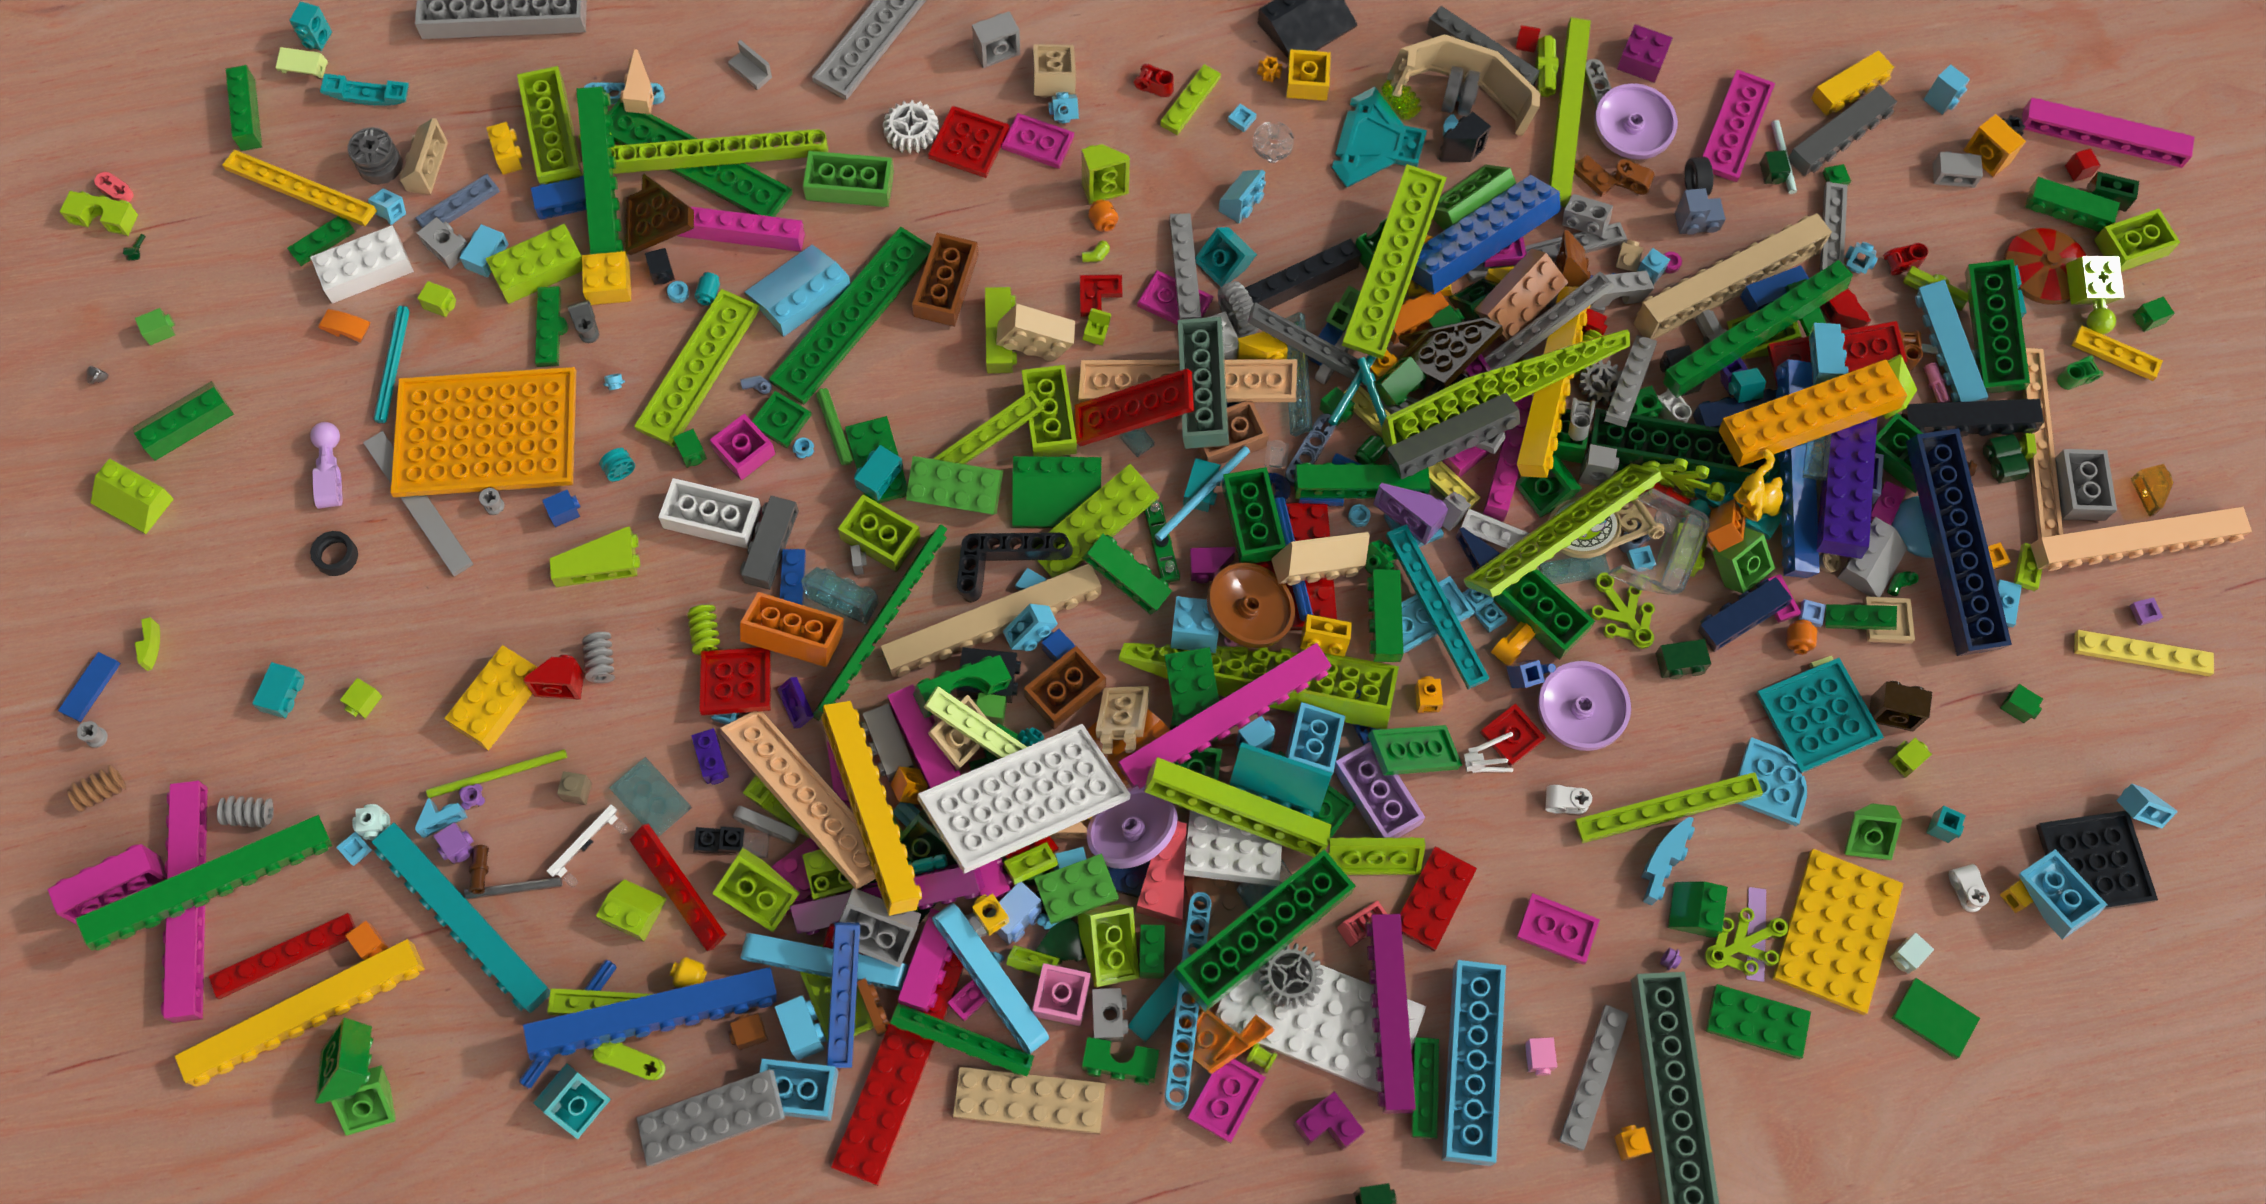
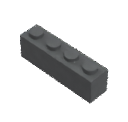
M770 496L769 501L764 503L762 509L763 517L761 522H758L756 525L754 542L751 541L748 546L747 561H744L740 568V574L744 583L771 589L782 559L783 549L786 548L799 512L796 502Z

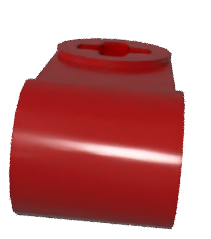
M1143 64L1141 66V73L1134 80L1136 88L1164 98L1173 94L1174 76L1170 71L1154 67L1150 64Z
M1914 243L1900 248H1893L1887 251L1883 258L1888 261L1891 275L1895 276L1909 271L1911 266L1920 268L1929 251L1924 244Z

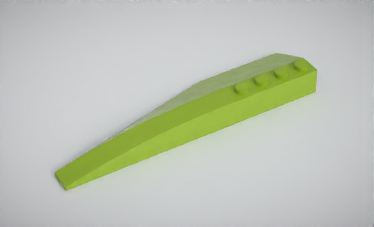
M1626 329L1465 378L1387 416L1381 428L1383 442L1388 448L1504 393H1507L1512 401L1516 402L1629 347L1630 332Z

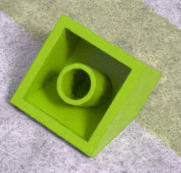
M624 879L607 895L596 917L603 924L644 942L667 899Z

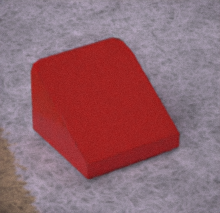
M1521 25L1515 48L1521 51L1535 52L1541 29Z

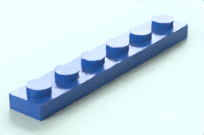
M834 922L827 1066H834L836 1068H852L860 923Z

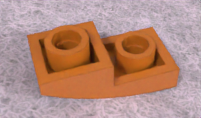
M327 309L318 328L337 337L342 334L361 343L371 322L345 312Z

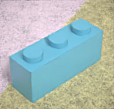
M1814 323L1809 335L1813 386L1848 373V366H1845L1847 352L1843 350L1845 335L1841 333L1840 324Z

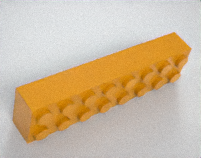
M1883 360L1725 417L1722 420L1719 433L1737 466L1741 467L1765 458L1763 456L1765 449L1776 454L1901 409L1907 393L1888 361Z

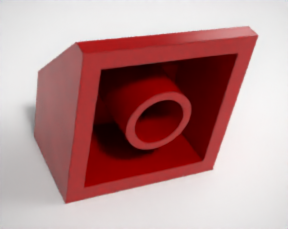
M560 655L559 657H550L525 676L524 682L535 697L581 700L585 673L575 658L570 655Z

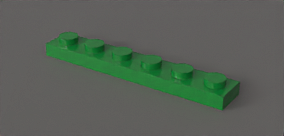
M900 1003L897 1004L890 1024L897 1026L899 1029L916 1033L922 1038L934 1040L945 1047L957 1049L968 1056L980 1058L992 1065H998L1015 1074H1021L1026 1077L1030 1072L1034 1056L1031 1054L1029 1055L1026 1052Z

